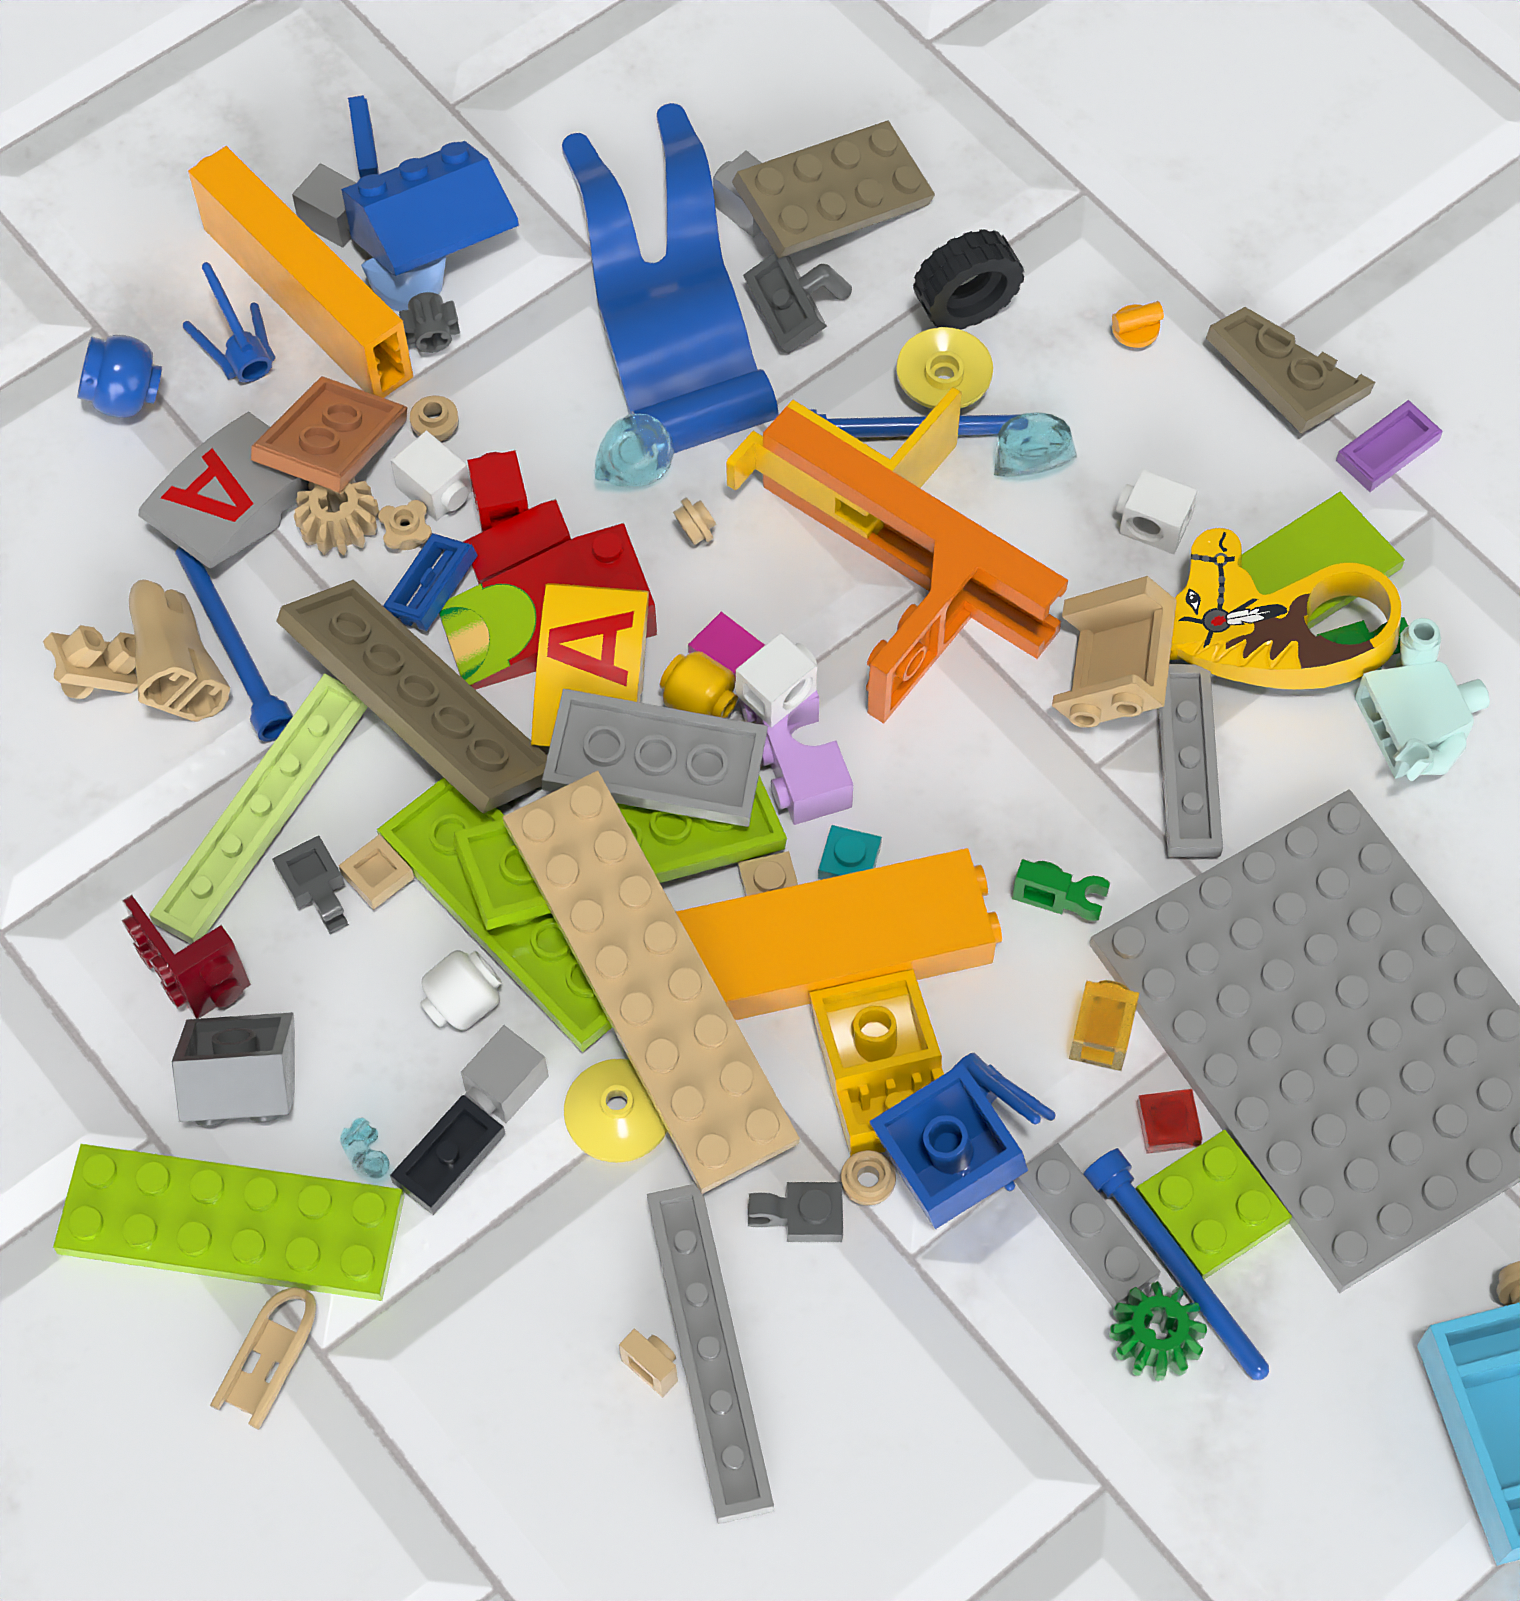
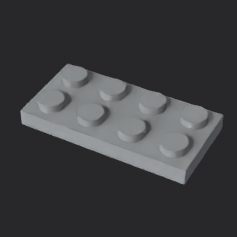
M563 689L542 778V789L556 791L595 771H599L616 803L749 827L768 726Z

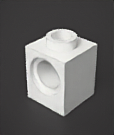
M1142 469L1135 485L1126 484L1119 498L1116 512L1123 514L1119 534L1175 554L1192 518L1198 489Z
M783 633L778 634L736 669V695L771 728L817 689V662L813 654L801 643L793 644Z

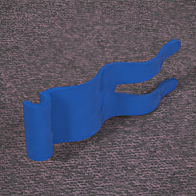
M674 103L665 104L657 111V123L666 162L667 189L666 255L658 262L648 263L642 258L631 214L622 189L613 173L599 157L588 137L582 133H573L568 135L562 142L563 155L580 189L585 207L600 314L617 367L628 413L635 430H641L649 461L773 421L779 415L776 397L769 378L763 369H757L740 306L722 258L713 185L704 147L696 135L683 107Z

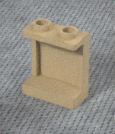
M1148 576L1065 599L1062 617L1077 628L1080 634L1072 691L1054 695L1052 707L1080 728L1095 727L1101 722L1124 716L1134 717L1144 711L1164 707L1177 600Z

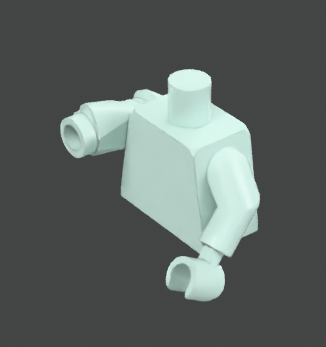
M1427 618L1414 620L1410 626L1401 632L1400 656L1396 661V668L1364 673L1355 696V700L1395 779L1406 775L1409 780L1413 781L1420 774H1446L1466 749V740L1474 723L1472 713L1488 708L1490 703L1487 688L1480 679L1457 685L1447 665L1437 661L1441 643L1440 630L1435 622Z

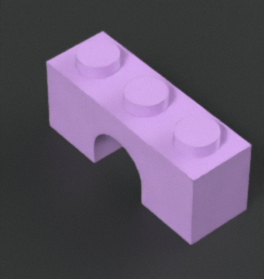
M817 690L772 728L739 698L741 711L746 722L754 721L755 724L768 726L761 763L763 766L771 764L776 779L771 780L776 804L780 810L788 809L793 825L852 808L853 782L837 741L818 746H808L801 744L791 736L798 728L819 722V695Z

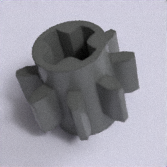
M420 293L409 300L408 310L399 311V316L404 324L407 344L416 342L417 348L423 352L433 353L441 351L450 345L452 341L451 335L460 334L454 301L443 303L442 297L437 293Z

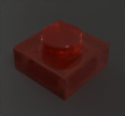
M1192 1089L1138 1096L1136 1104L1146 1154L1196 1148L1201 1145L1203 1137Z

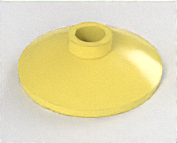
M938 327L922 331L905 343L898 355L896 370L899 384L904 392L920 405L934 409L948 391L954 387L962 392L960 408H964L979 400L989 388L993 376V362L986 346L972 334L956 328ZM939 376H948V377H950V378H949V379H942V378H939Z
M610 1059L590 1066L574 1080L567 1092L564 1103V1119L567 1131L574 1143L583 1152L598 1160L613 1163L636 1160L654 1150L668 1132L629 1059ZM621 1096L627 1100L626 1106L620 1110L609 1108L607 1103L612 1097Z

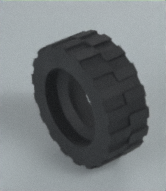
M979 229L977 232L970 231L963 233L960 237H954L942 247L934 250L932 255L920 265V270L916 272L913 290L934 326L937 328L949 327L961 330L966 329L968 326L982 323L983 320L993 317L1000 309L1006 307L1011 302L1013 296L1019 292L1020 285L1024 282L1023 272L1025 271L1004 235L1001 236L995 230ZM976 276L975 278H973V279L970 280L969 282H967V283L961 285L962 283H964V282L967 281L968 279H970V278Z

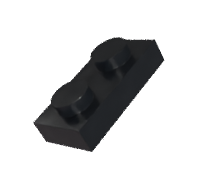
M462 1095L390 1174L392 1183L434 1215L505 1136L504 1126L466 1096Z

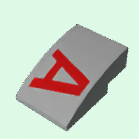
M248 411L212 435L173 469L141 505L138 516L211 569L279 528L281 513L297 504V492L309 491V481L251 460V446L270 426Z

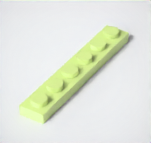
M324 673L151 911L149 916L153 924L190 944L206 935L368 708L341 681Z

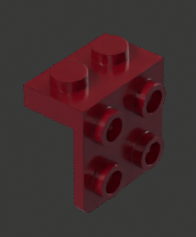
M133 895L122 900L129 916L121 921L134 941L132 943L148 969L154 968L162 980L160 982L162 988L177 1009L186 1004L193 1016L199 1019L216 1007L222 1008L232 1004L241 996L243 990L251 985L233 940L222 925L174 954Z

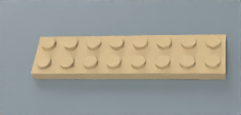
M595 771L503 816V822L701 1194L798 1145L800 1138L599 771Z

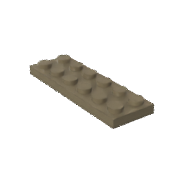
M354 579L281 606L276 622L483 814L542 786L547 755L536 745H531V740Z

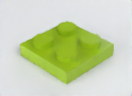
M1225 1129L1136 1187L1137 1192L1204 1280L1288 1225L1292 1218L1285 1206Z

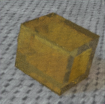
M1086 980L1069 1059L1122 1071L1139 992L1130 991L1125 985L1116 981L1102 980L1096 983Z

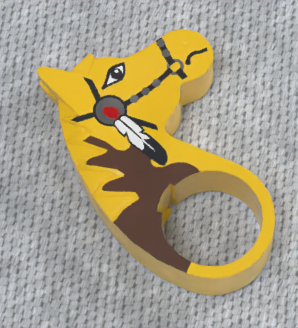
M1226 528L1208 529L1201 533L1193 542L1189 579L1186 587L1175 597L1177 601L1170 660L1183 659L1189 664L1200 666L1211 671V674L1222 678L1278 689L1326 688L1351 682L1362 677L1364 673L1380 668L1393 655L1398 644L1400 632V596L1395 585L1386 575L1375 568L1359 563L1334 564L1274 593L1263 595L1256 589L1249 573L1242 568V546L1238 536ZM1340 596H1356L1372 602L1383 612L1388 622L1384 629L1374 638L1363 643L1351 645L1335 643L1321 635L1316 637L1307 626L1310 616L1318 606L1327 600Z

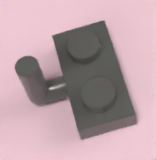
M775 252L743 275L777 342L787 353H790L827 327L810 295L811 293L824 286L835 297L844 300L852 292V286L828 264H819L801 277L789 255L778 258Z

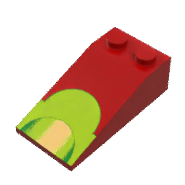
M624 523L577 536L448 599L439 612V616L459 675L476 690L536 672L542 611L547 583L649 591L646 638L656 636L655 603Z

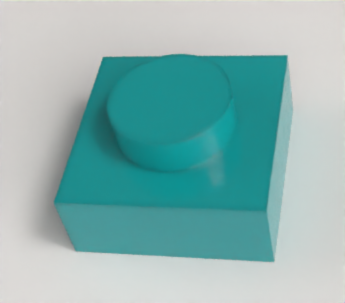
M831 825L818 869V879L823 880L875 868L881 849L882 837Z

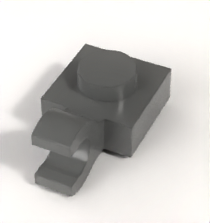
M319 835L272 858L275 869L297 908L312 901L329 934L349 925L343 915L344 910L333 890L345 885L341 872Z
M787 1182L786 1198L772 1193H750L748 1226H786L787 1242H842V1182Z

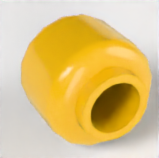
M694 651L686 656L683 654L677 655L665 669L659 683L660 688L663 689V702L668 708L727 718L738 701V696L733 693L735 688L734 673L701 651Z

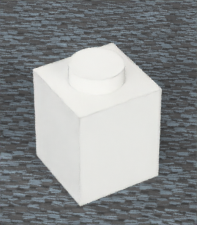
M427 430L391 460L396 487L411 500L423 502L426 505L427 514L435 521H438L449 510L454 511L462 506L469 493L472 492L467 464Z

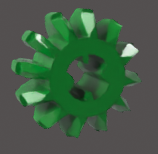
M1156 1281L1151 1284L1149 1296L1139 1288L1134 1287L1128 1294L1129 1304L1120 1302L1116 1304L1113 1315L1119 1322L1110 1326L1109 1337L1122 1342L1115 1352L1118 1360H1126L1133 1356L1136 1358L1132 1368V1373L1135 1376H1140L1145 1366L1148 1365L1153 1367V1376L1159 1382L1163 1381L1166 1376L1167 1365L1174 1373L1181 1376L1188 1369L1187 1359L1199 1360L1203 1347L1199 1344L1198 1340L1205 1337L1207 1326L1199 1321H1194L1201 1309L1199 1303H1189L1184 1306L1180 1304L1184 1293L1181 1287H1176L1170 1297L1163 1296V1288ZM1150 1324H1159L1161 1333L1167 1334L1166 1338L1163 1340L1156 1339L1155 1330L1149 1328Z

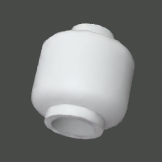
M455 950L422 977V988L427 997L420 1004L439 1027L449 1022L457 1029L466 1030L499 1003V993L496 988L502 982L477 951L468 955L463 951Z

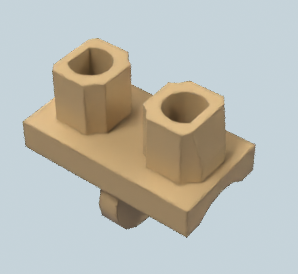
M80 625L71 635L51 632L44 639L45 648L51 651L55 657L54 679L61 683L62 690L68 697L84 699L90 695L94 688L132 693L137 688V676L134 671L136 667L134 634L120 632L111 642L104 641L102 634L94 627Z

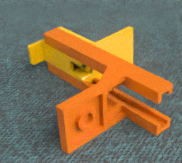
M954 387L948 391L891 459L792 399L763 432V436L753 430L726 461L727 486L736 491L755 469L763 473V487L929 591L928 595L918 606L911 604L905 610L898 622V631L888 642L884 639L881 640L868 658L867 666L870 667V672L866 685V691H868L867 713L883 724L971 618L1036 659L1040 657L1060 632L1061 621L1049 614V610L1057 597H1062L1066 592L1068 579L920 489L957 445L962 392Z

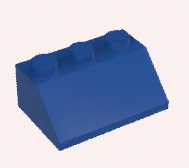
M466 141L448 143L437 152L422 158L407 159L400 163L399 167L381 174L364 176L357 183L341 189L351 239L395 276L519 226L518 217L488 158Z

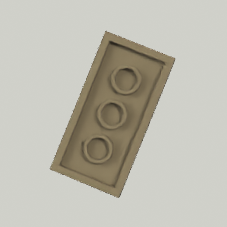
M889 120L737 171L732 180V184L778 258L927 206L935 196L934 191Z

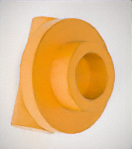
M1156 301L1146 305H1127L1118 310L1117 313L1112 314V331L1115 338L1120 343L1133 348H1141L1152 344L1159 335L1160 320L1164 318L1160 302Z

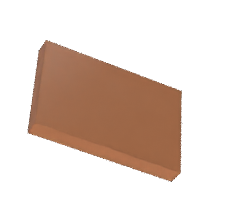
M321 376L251 446V460L340 493L406 422L408 407Z

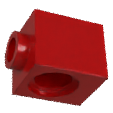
M516 450L503 453L489 452L481 457L467 460L482 532L529 509Z

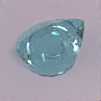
M1024 413L1011 418L1002 425L998 433L994 475L1001 477L1024 476L1052 470L1070 463L1077 458L1070 427L1063 419L1047 413Z
M643 413L628 414L617 420L606 432L600 443L595 460V479L603 483L625 487L650 485L661 479L670 468L674 455L673 439L666 426L657 418Z

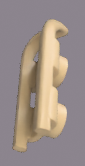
M292 1287L278 1292L266 1302L210 1404L212 1408L220 1410L225 1401L241 1411L251 1414L252 1417L248 1424L259 1430L312 1328L316 1313V1302L312 1293L301 1288ZM292 1299H300L305 1302V1312L297 1332L269 1320V1316L277 1306ZM252 1350L261 1354L252 1373L249 1374L242 1371V1367ZM275 1363H279L270 1383H267L266 1379Z

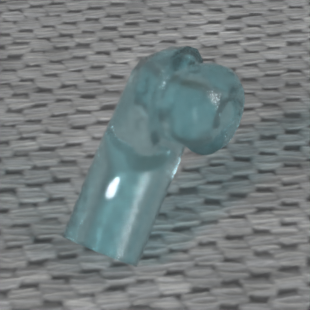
M357 1118L352 1122L349 1129L343 1128L340 1144L357 1174L370 1178H380L387 1173L390 1163L386 1154L381 1151L372 1150L369 1147L371 1143L378 1139V1130L368 1125L370 1122L366 1119Z

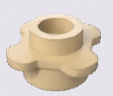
M412 500L408 505H401L396 508L390 505L383 507L379 511L378 518L385 525L386 533L383 536L384 544L392 549L412 550L427 542L432 535V530L425 523L424 519L427 513L426 505L419 500ZM406 521L410 523L407 526H401L402 522Z

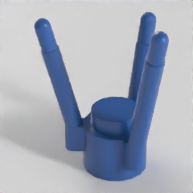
M204 262L202 270L234 335L227 340V350L224 355L190 321L183 322V328L221 366L227 379H233L237 376L239 381L244 383L256 381L270 371L272 362L276 358L268 343L259 305L255 302L250 304L256 335L252 336L250 332L243 330L211 264Z
M975 1052L963 1057L953 1067L955 1068L964 1063L990 1104L998 1097L1032 1124L1040 1123V1115L1049 1121L1055 1119L1056 1114L1053 1110L1005 1078L991 1064L987 1065ZM1011 1181L1004 1187L1006 1190L1012 1191L1016 1185L1014 1181Z

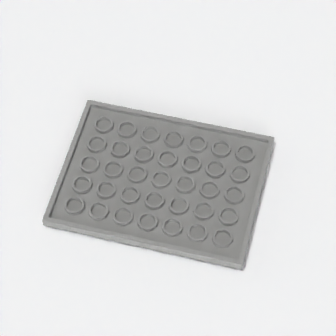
M1350 789L1091 937L1090 947L1222 1131L1224 1129L1227 1131L1291 1214L1292 1218L1289 1224L1339 1294L1520 1182V1006Z

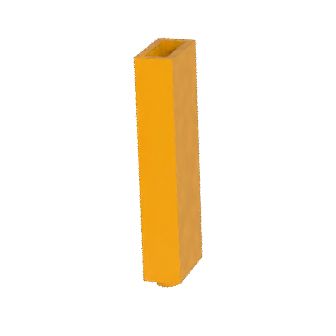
M227 146L211 156L203 158L196 166L188 170L204 230L363 391L385 398L414 377L403 320Z
M968 848L676 911L735 1020L811 1004L809 992L910 969L914 970L916 979L920 980L992 964L996 943L1002 942V932L998 916L995 911L987 913L983 896L988 895V885L982 865H973Z

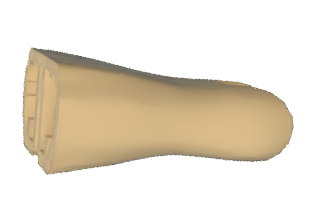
M138 580L133 584L129 595V611L135 636L138 701L194 722L207 717H213L228 702L230 686L201 641L192 608L185 594L173 589L164 592V589L158 583L149 580Z

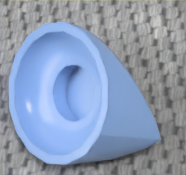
M446 256L397 276L393 275L375 258L365 261L361 266L373 292L391 309L402 311L408 310L409 300L420 293L433 292L440 294L442 291Z

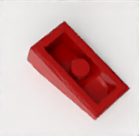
M554 499L532 507L463 542L472 544L478 555L472 563V568L478 584H481L571 540L557 500Z

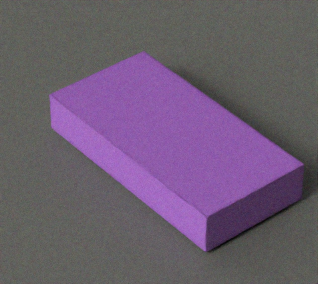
M1407 400L1338 452L1336 461L1363 487L1371 492L1440 441L1443 431L1411 401Z

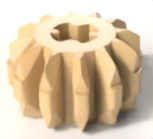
M354 477L340 493L309 482V491L297 492L296 502L298 507L294 509L296 526L299 527L302 539L307 545L317 544L318 550L323 555L333 547H337L338 551L345 556L347 546L351 544L363 549L365 543L364 535L376 534V518H378L379 507L366 481L356 483Z

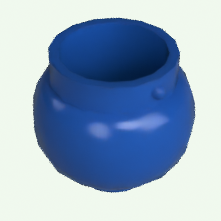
M112 335L107 337L106 340L90 337L77 398L91 401L93 407L103 414L119 418L132 417L140 412L144 402L154 404L160 383L162 366L153 364V352L147 344L137 338L126 335Z

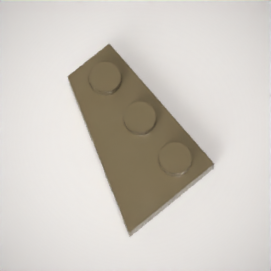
M1243 307L1210 325L1206 339L1301 434L1370 395L1375 381L1363 374L1354 378L1335 367L1338 360L1323 351L1319 356H1316L1295 344V335L1247 307Z

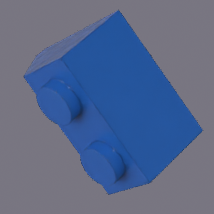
M961 1063L869 1121L906 1186L934 1229L939 1228L1028 1171L1022 1150L964 1063Z

